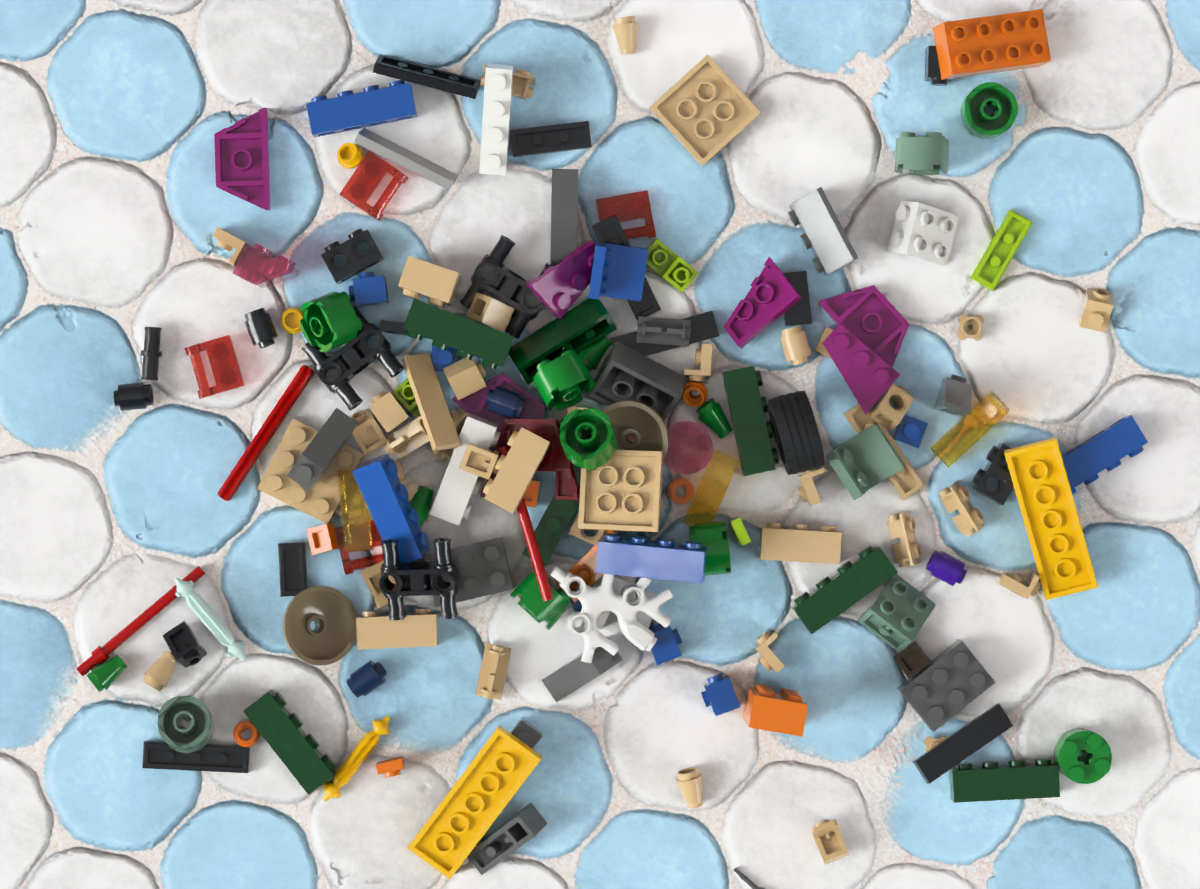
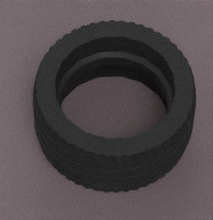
M797 391L768 400V410L774 436L787 474H798L825 465L818 427L806 392Z

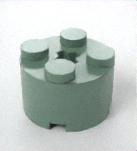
M900 132L895 145V172L903 174V169H910L909 175H939L940 169L944 174L948 173L949 140L945 139V136H942L940 132H926V137L915 136L914 132Z
M177 696L168 700L161 707L158 715V731L163 740L172 749L188 754L202 749L210 741L215 729L214 720L210 711L201 700L192 696ZM185 720L191 726L186 729L182 726L181 722Z

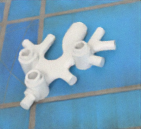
M557 566L550 574L560 582L559 586L563 588L568 596L578 598L582 604V610L572 613L568 618L567 624L574 634L582 635L584 638L585 647L581 659L583 662L592 663L594 651L597 647L604 648L613 656L620 648L598 630L597 619L602 612L611 611L615 613L624 636L639 649H645L646 651L652 649L657 642V638L654 637L655 633L636 619V614L643 611L665 628L672 621V619L660 611L659 607L673 598V595L667 588L653 597H646L644 591L651 582L648 578H640L636 585L625 586L621 591V595H617L612 589L614 575L611 574L603 575L599 587H590L578 575H573L570 572L565 573ZM576 581L578 583L577 588L570 590V583ZM630 592H635L633 600H628ZM582 619V625L575 627V621Z

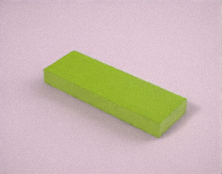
M1010 209L970 279L994 291L1033 222Z

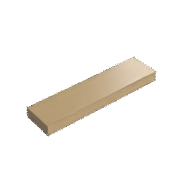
M429 353L405 355L402 362L433 451L458 448L460 440Z
M858 403L843 415L857 434L875 423L880 426L905 466L902 470L888 478L904 501L923 488L925 484L887 429L869 417L873 409L871 408L865 414Z

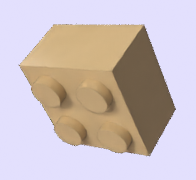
M408 256L398 287L403 290L402 294L407 297L419 300L420 296L428 298L427 302L429 304L444 309L445 304L452 305L461 275L459 272Z

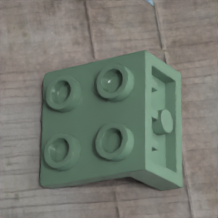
M877 423L835 447L826 455V458L853 500L863 496L870 488L905 467Z
M895 574L888 580L874 603L860 616L858 622L900 653L914 640L936 605L898 574Z

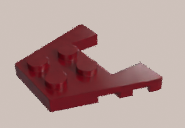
M505 419L495 450L499 451V448L509 446L507 443L514 430L519 432L521 427L549 441L551 444L537 471L555 472V500H580V490L572 463L567 459L560 442L559 419ZM491 473L490 478L494 480L497 474ZM482 488L480 498H485L486 494L483 493L484 488Z

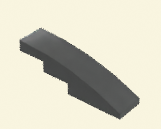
M552 169L550 265L553 267L564 261L565 256L577 249L579 169Z

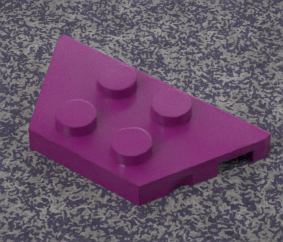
M262 108L245 119L243 118L235 122L234 125L214 134L216 187L266 211H271L268 109Z
M874 285L818 302L837 325L840 322L893 367L909 323Z
M504 373L486 381L487 387L460 400L456 396L452 399L465 411L497 423L496 431L501 432L505 419L511 418L488 411L489 405L485 404L489 390H495L496 386L520 393L521 397L526 398L520 417H512V419H543L545 404Z

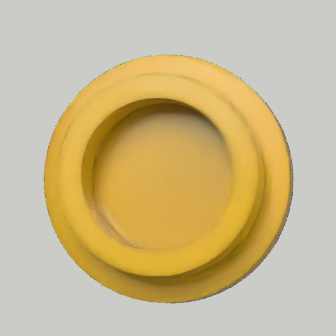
M354 143L343 144L337 153L339 164L346 169L357 167L363 160V150Z
M298 308L285 310L280 319L282 328L290 334L302 332L300 320L304 319V312H300Z

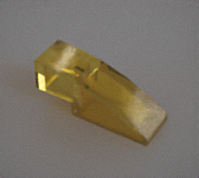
M991 390L971 408L970 414L963 416L931 447V450L947 467L951 466L1007 415L1010 409Z
M714 450L682 523L694 526L696 523L713 521L740 460Z
M354 469L337 470L344 550L346 552L373 550L370 513L352 473Z

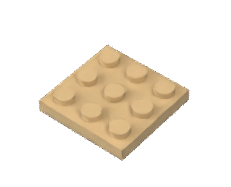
M708 54L649 107L652 113L702 167L761 114L756 106Z
M293 418L257 489L328 524L353 477L352 471L359 465L364 453L344 444L315 487L307 491L287 475L319 431Z
M615 450L611 459L596 470L589 471L581 468L578 529L659 533L663 452Z

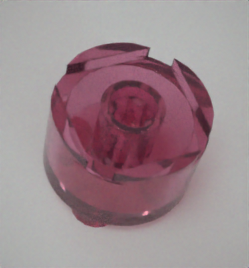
M684 421L676 423L667 429L669 446L663 463L670 470L688 475L697 473L707 466L712 458L713 443L708 431L703 426L695 422ZM687 441H690V447L693 449V452H687L685 455H682V449L679 447V444H685Z

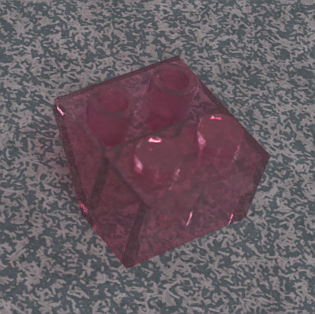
M255 243L253 247L246 244L233 274L258 287L265 288L298 276L300 271L294 268L296 263L281 255L275 259L271 257L272 251Z

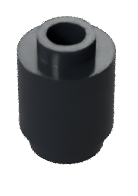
M264 308L244 315L246 318L244 323L253 346L259 345L260 349L275 344L274 339L278 335L270 314L266 313Z
M144 382L118 385V390L113 392L115 406H120L121 411L146 409L147 406L154 403L152 385H145Z

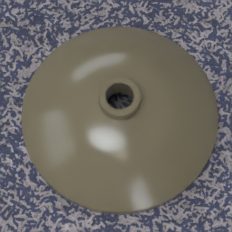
M625 400L615 402L602 410L610 419L616 436L617 447L615 450L662 451L663 460L665 459L669 446L668 431L663 419L653 408L638 401ZM629 433L635 434V442L628 440L627 436Z
M312 586L294 596L288 604L283 618V634L291 652L301 661L318 666L329 665L342 659L352 648L357 635V615L352 603L342 592L329 586ZM312 621L315 622L314 630L310 628V623Z

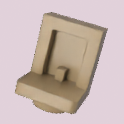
M1087 288L1086 301L1079 320V327L1105 333L1114 306L1113 294L1102 288Z
M825 467L814 468L798 476L802 485L798 488L803 503L808 501L809 506L821 502L812 477L826 472Z
M384 560L361 571V575L372 593L378 608L388 605V598L385 597L379 587V579L381 578L380 567ZM388 576L392 583L397 584L393 576Z
M767 630L756 640L758 645L755 649L762 656L759 659L762 665L768 671L773 668L778 673L785 665L771 651L768 645L779 635L775 630L771 633Z
M829 819L822 820L811 829L825 865L849 856L848 849L835 819L831 821Z

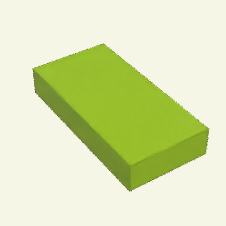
M735 517L729 520L728 523L738 544L743 546L750 543L751 540L741 518Z

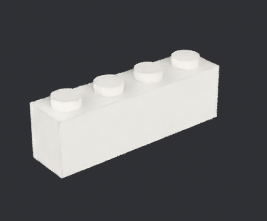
M487 63L479 174L506 176L514 65Z
M468 412L458 437L460 444L458 448L453 450L431 507L430 515L456 525H460L462 519L467 520L472 505L468 504L471 494L477 495L482 481L477 480V475L459 469L469 442L488 450L490 446H496L501 433L496 431L497 423Z

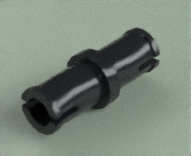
M145 326L144 350H141V356H143L142 380L158 381L159 357H162V351H160L161 327Z

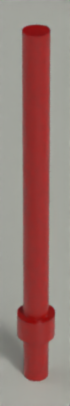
M509 446L499 448L500 455L507 456L510 450ZM523 496L517 508V513L543 602L554 598Z
M198 566L182 580L188 582L191 580L195 583L205 575V572ZM177 585L165 593L104 646H98L91 652L92 656L77 667L78 672L84 676L97 664H102L109 659L110 653L177 598L175 594L177 592Z

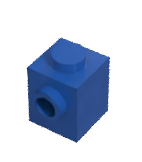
M374 272L359 273L357 279H352L353 285L349 286L350 301H355L357 307L389 303L387 282L384 275L374 276Z
M661 624L648 628L655 633L654 637L657 638V642L651 649L657 665L682 656L678 647L682 640L677 628L672 630L670 625L665 628Z
M722 673L707 678L708 683L704 684L706 691L701 692L706 707L712 706L715 716L740 708L729 676L723 677Z

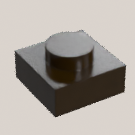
M916 641L893 657L909 679L931 663V660Z

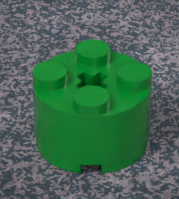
M995 82L978 85L964 98L961 106L963 125L971 135L982 139H991L1002 135L1012 126L1018 113V105L1014 94L1001 84ZM987 105L989 109H994L995 111L991 117L983 111Z
M330 292L305 302L300 309V312L304 311V319L300 320L302 332L312 347L318 346L321 348L319 350L321 352H327L356 338L357 332L362 329V322L356 316L350 304V297L346 292Z
M573 349L564 352L553 361L545 360L538 364L536 367L538 372L533 379L549 410H552V407H555L557 411L569 408L583 400L581 394L586 390L590 394L595 387V382L584 362Z
M596 408L576 409L570 412L560 425L561 445L567 459L575 466L593 471L607 463L613 456L617 447L616 436L610 419L602 411Z
M726 521L696 523L694 526H689L690 541L700 542L701 546L707 547L705 576L731 573Z
M531 571L510 596L513 599L518 596L521 600L517 604L538 623L547 622L548 624L545 628L550 630L571 607L568 604L571 598L560 588L555 591L550 586L554 599L543 602L536 575Z
M1075 728L1065 732L1060 737L1054 749V761L1058 765L1059 771L1070 780L1080 784H1090L1100 780L1110 771L1112 754L1108 743L1102 736L1088 729ZM1081 750L1088 753L1085 761L1077 759V757L1081 756Z

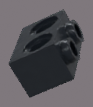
M358 229L349 234V240L339 244L336 241L324 248L326 252L321 254L337 284L384 260L368 230L363 232L362 229ZM363 241L370 244L369 253L364 256L358 255L356 252L357 245ZM338 254H344L347 258V263L343 268H336L333 265V259Z
M999 444L998 447L993 446L986 456V460L989 462L984 470L980 468L972 480L975 483L972 488L973 490L998 505H1004L1014 488L1009 468L1005 470L999 464L1001 456L1004 455V450L1011 449L1005 444ZM990 477L998 480L999 485L994 492H990L986 488V481Z

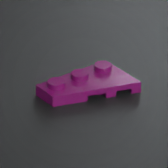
M586 242L565 256L564 261L555 267L550 266L544 270L543 275L537 279L532 278L525 283L554 317L561 319L590 284L595 242Z
M770 257L765 262V267L759 277H755L751 284L752 287L744 300L739 302L724 325L725 330L741 349L802 299Z
M840 322L822 342L865 414L869 412L900 376V373Z

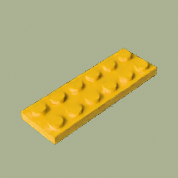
M1057 437L1004 450L1046 600L1098 588Z
M499 725L411 841L408 849L451 879L540 762L542 755Z

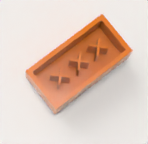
M1043 9L948 21L933 28L941 80L1034 68L1051 62Z
M755 684L754 688L748 687L743 719L750 728L803 737L808 704L795 690L781 688L779 693L774 692L771 686Z

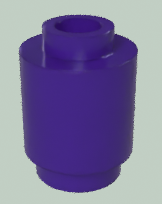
M935 550L926 566V569L930 571V575L951 586H954L956 582L961 584L967 573V570L964 569V562L943 551L940 553Z

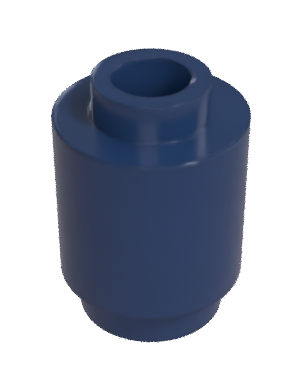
M496 386L495 390H489L485 404L489 405L488 411L511 419L512 417L519 418L526 398L521 397L520 393Z
M370 660L350 674L351 678L346 680L353 694L359 698L362 695H368L385 683L386 679L384 676L387 675V672L380 662L374 663Z

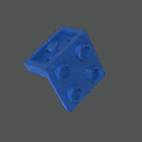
M596 241L588 298L599 300V296L641 301L648 249Z

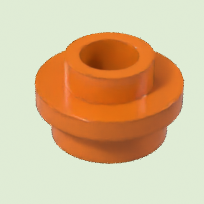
M690 381L684 385L682 399L687 405L697 407L705 403L708 391L704 384L698 381ZM696 390L699 392V395L694 396L690 391Z
M674 479L668 486V497L676 504H685L692 499L694 488L687 479ZM678 486L685 488L686 492L683 496L676 495L675 490Z
M242 721L234 728L233 737L239 746L251 747L258 742L260 732L251 721ZM244 730L251 731L252 735L249 739L242 737Z

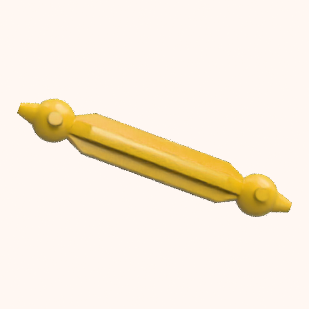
M389 716L372 721L373 730L365 734L334 774L333 782L324 783L325 794L323 800L325 802L330 798H339L341 796L340 787L348 783L379 743L380 735L389 734Z

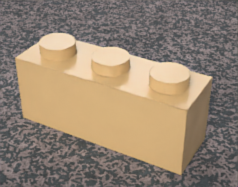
M522 427L519 432L514 430L507 445L511 446L507 456L502 454L495 466V469L499 470L495 479L489 478L483 489V493L486 494L484 499L515 514L551 443Z
M767 523V528L761 527L759 559L840 564L842 532H836L835 526H820V531L809 530V525L794 524L793 529H783L782 523Z
M431 608L415 609V614H406L405 619L390 620L389 615L378 616V611H362V616L356 617L357 650L438 646L437 613H431Z

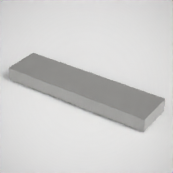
M363 128L358 133L354 141L356 144L447 190L452 187L458 177L457 174L366 128Z

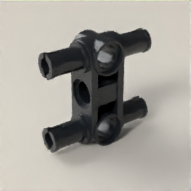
M501 235L492 252L484 255L471 276L472 284L460 303L470 308L476 292L484 295L485 291H490L515 307L517 312L505 331L519 339L528 322L536 319L544 304L539 300V305L536 308H531L527 305V295L535 294L525 284L528 282L526 279L505 267L503 262L516 243ZM546 263L544 269L542 270V272L540 273V275H539L538 277H540L541 275H543V274H544V270H546L547 268H549V267L552 266V265ZM483 266H489L493 269V279L487 280L482 276L481 270Z
M354 306L353 309L356 316L362 322V329L357 332L355 339L348 342L332 356H327L325 352L319 351L321 348L318 346L312 347L309 342L301 348L315 365V373L330 392L338 394L349 411L355 409L363 402L349 382L372 362L378 360L390 374L391 378L397 376L405 368L391 352L392 347L386 337L375 324H369L357 306ZM372 336L380 337V343L376 348L368 347V340ZM332 368H336L338 370L336 380L327 381V372Z
M441 537L434 539L436 562L421 563L400 562L397 539H386L381 542L384 563L380 567L381 578L379 579V587L385 597L388 598L390 620L405 619L403 596L437 595L440 597L441 618L453 619L458 616L455 595L459 591L458 580L460 579V571L455 561L452 560L450 538ZM445 574L449 576L451 582L443 581L440 575ZM388 576L396 577L399 583H392Z

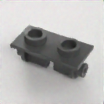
M638 316L636 343L689 347L691 320Z

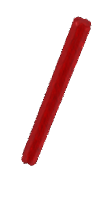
M307 365L301 366L219 489V497L225 501L231 500L315 373L313 369Z

